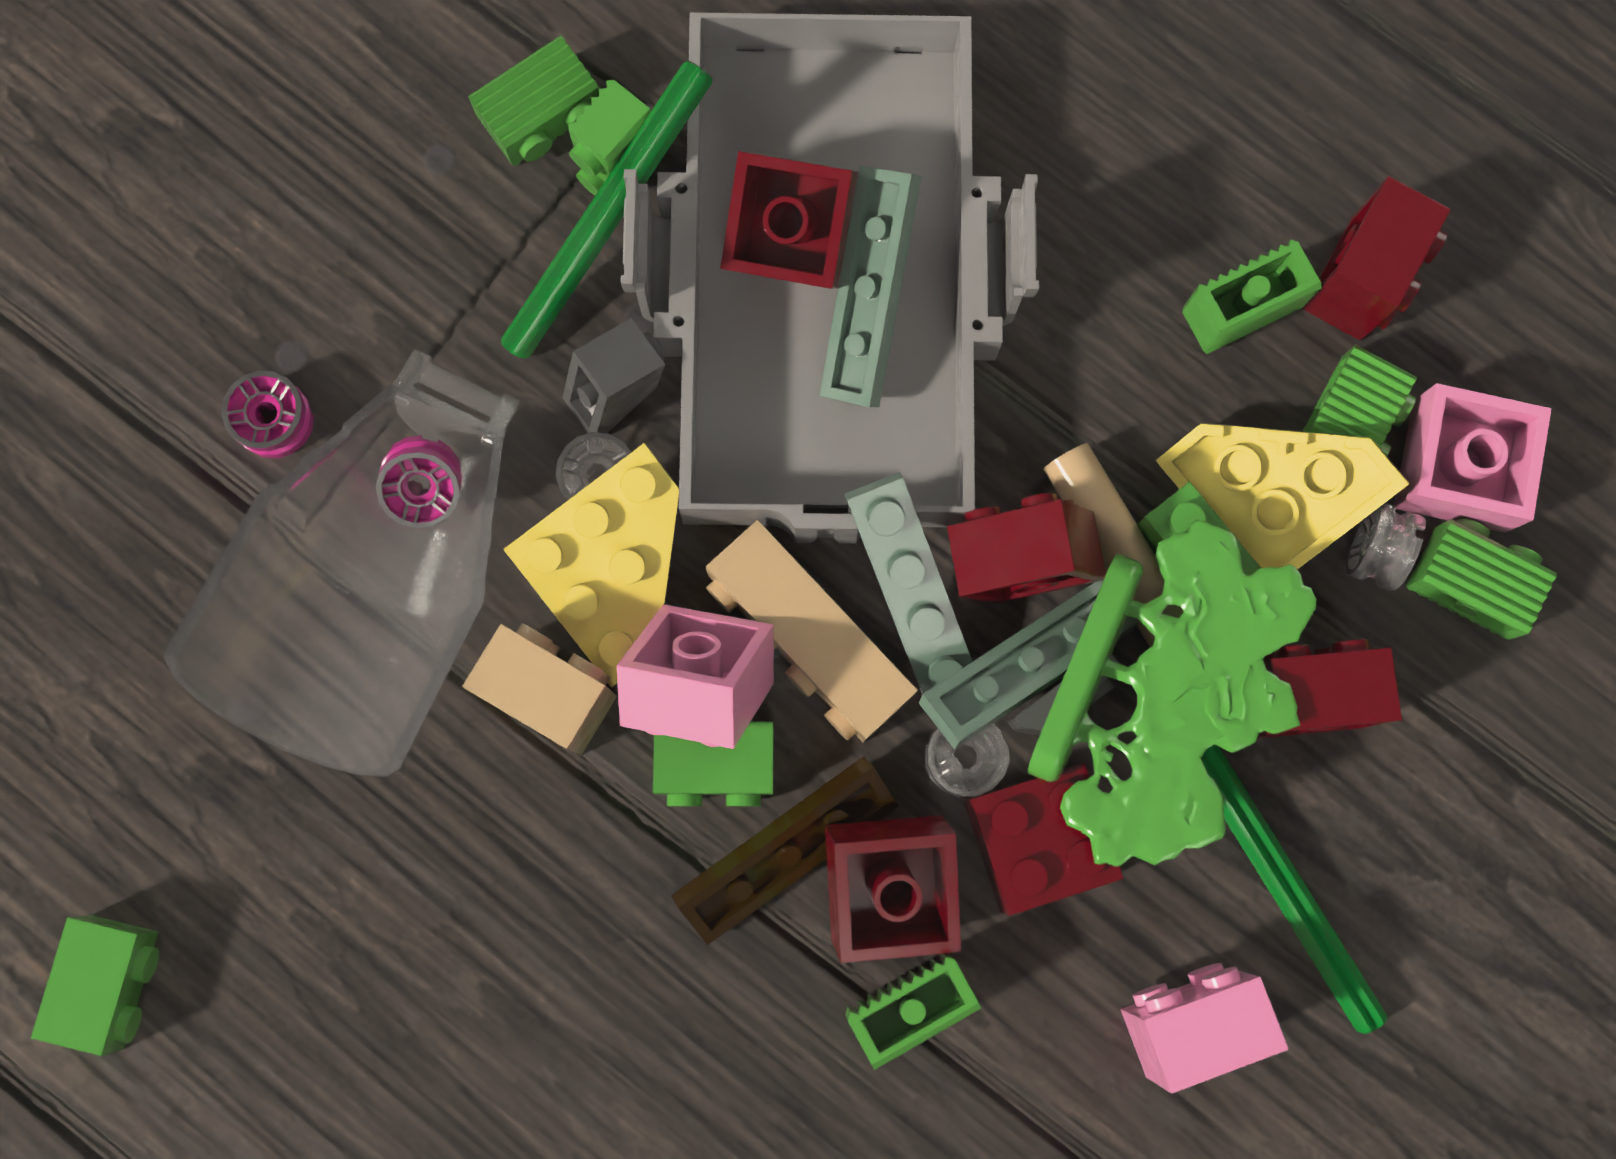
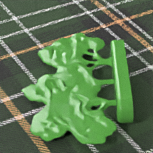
M1200 520L1192 522L1188 532L1175 533L1170 538L1158 542L1156 560L1165 582L1162 596L1143 604L1134 600L1143 574L1142 564L1120 554L1114 556L1030 760L1028 774L1048 782H1055L1062 775L1074 745L1081 742L1088 744L1093 756L1094 775L1087 780L1077 781L1064 793L1060 810L1067 826L1081 831L1090 838L1094 862L1099 865L1108 863L1117 867L1125 863L1131 856L1157 865L1164 860L1175 859L1185 848L1199 849L1223 838L1226 831L1223 795L1215 780L1208 775L1201 757L1205 750L1215 744L1231 753L1237 752L1254 744L1260 732L1267 731L1277 734L1300 726L1297 716V704L1290 683L1280 680L1277 675L1267 671L1263 658L1277 651L1283 645L1298 642L1302 631L1316 609V597L1311 587L1303 584L1301 574L1292 565L1261 568L1251 576L1244 574L1235 534ZM1167 605L1180 606L1184 612L1179 618L1162 614ZM1127 616L1138 618L1155 636L1153 646L1139 656L1137 662L1129 667L1110 660ZM1102 676L1114 678L1132 685L1138 695L1137 706L1131 719L1122 726L1110 730H1105L1089 719L1087 714ZM1133 731L1137 737L1128 745L1117 738L1122 732ZM1109 744L1125 753L1130 762L1132 774L1126 781L1120 780L1107 763L1111 762L1114 753L1106 751V746ZM1100 776L1108 778L1113 789L1110 793L1102 792L1098 788Z

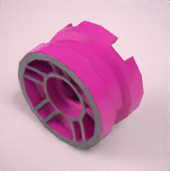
M258 370L243 375L230 386L223 398L221 415L225 429L238 443L261 457L281 458L291 455L306 443L313 431L314 415L311 412L310 401L288 378L274 371ZM264 408H267L269 411L277 410V416L271 423L264 424V417L260 414Z
M422 435L405 437L392 445L387 455L383 456L375 488L379 505L388 517L404 526L418 529L433 527L448 519L457 507L463 477L459 458L451 447L439 439L435 442L423 439ZM413 475H424L430 481L429 488L424 489L421 483L408 480Z

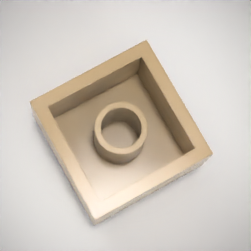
M523 623L517 632L500 624L462 687L564 748L582 755L617 697L606 686L611 677L606 675L597 666L574 653L568 663L556 657L561 648L552 643L553 641Z

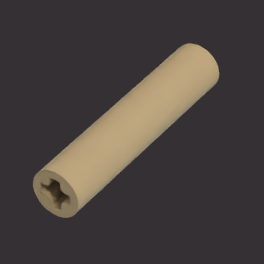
M1084 443L1049 463L1043 470L1060 498L1063 500H1073L1075 505L1094 512L1105 572L1107 573L1116 554L1134 559L1143 566L1141 582L1134 600L1145 604L1162 596L1165 581L1159 570L1156 555L1089 444ZM1167 605L1162 614L1179 618L1184 613L1182 608L1177 605ZM1137 618L1139 621L1137 624L1138 629L1149 647H1152L1155 636Z

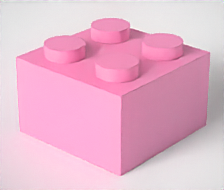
M1438 383L1416 398L1410 412L1400 468L1401 474L1409 482V485L1396 494L1394 509L1444 520L1452 519L1456 521L1458 518H1466L1484 525L1489 530L1503 533L1533 521L1552 408Z
M663 604L617 664L620 726L642 730L652 735H667L701 742L711 747L721 746L734 749L774 684V624Z
M1222 963L1211 964L1190 972L1188 977L1191 983L1168 990L1167 984L1163 983L1140 990L1132 995L1135 1004L1121 1008L1146 1078L1171 1094L1289 1050L1261 977L1238 971L1237 967L1224 969Z

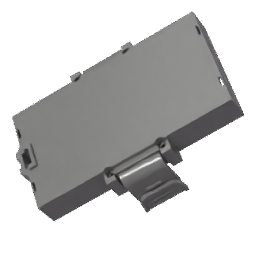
M690 12L689 61L694 62L709 73L713 78L712 85L687 121L686 172H658L657 200L661 218L653 213L648 185L638 184L636 169H624L626 187L623 231L624 275H621L623 291L625 293H636L643 318L654 322L653 337L661 347L664 357H682L679 512L683 524L752 525L758 520L762 525L781 528L790 535L794 543H812L817 538H834L838 543L856 544L861 536L844 494L898 472L901 473L922 527H947L966 522L965 513L975 510L974 360H996L1003 342V326L1010 324L1014 320L1022 297L1033 298L1039 290V280H1036L1037 225L1035 203L1038 174H1026L1022 189L1012 190L1005 215L1002 220L997 222L995 220L1001 204V177L973 176L971 16ZM737 50H764V52H759V51H737ZM894 52H921V54L894 53ZM738 151L859 172L860 166H867L922 176L880 407L869 408L819 396L838 288L828 289L720 269ZM803 508L848 509V514L803 513Z

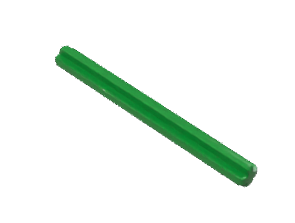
M688 60L683 62L502 336L501 344L511 354L525 359L531 356L623 218L624 199L626 197L624 169H636L638 184H646L712 85L713 78L694 62Z
M1214 744L1207 748L1201 759L1208 775L1215 780L1223 795L1224 819L1354 1029L1364 1035L1376 1031L1387 1022V1014L1220 747Z

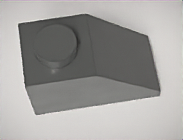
M630 318L573 351L562 398L587 433H608L657 388L665 366L661 347L650 333H642L633 319ZM591 438L594 442L598 440V438Z

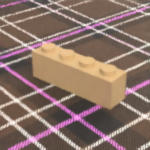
M758 520L706 566L707 575L712 580L706 589L728 613L737 607L748 620L774 624V650L777 649L782 657L791 665L785 671V674L806 697L816 692L831 708L824 716L846 740L856 735L864 743L918 691Z

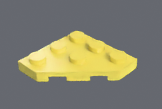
M1201 423L1156 460L1179 489L1188 482L1195 487L1261 568L1292 565L1299 569L1409 485L1406 478L1371 437Z
M645 442L503 549L592 664L611 677L608 681L611 688L618 683L617 664L665 603L679 500V487Z

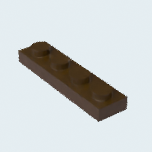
M863 756L671 896L678 909L703 941L709 945L827 859L825 825L879 821L897 808L898 804L875 768Z

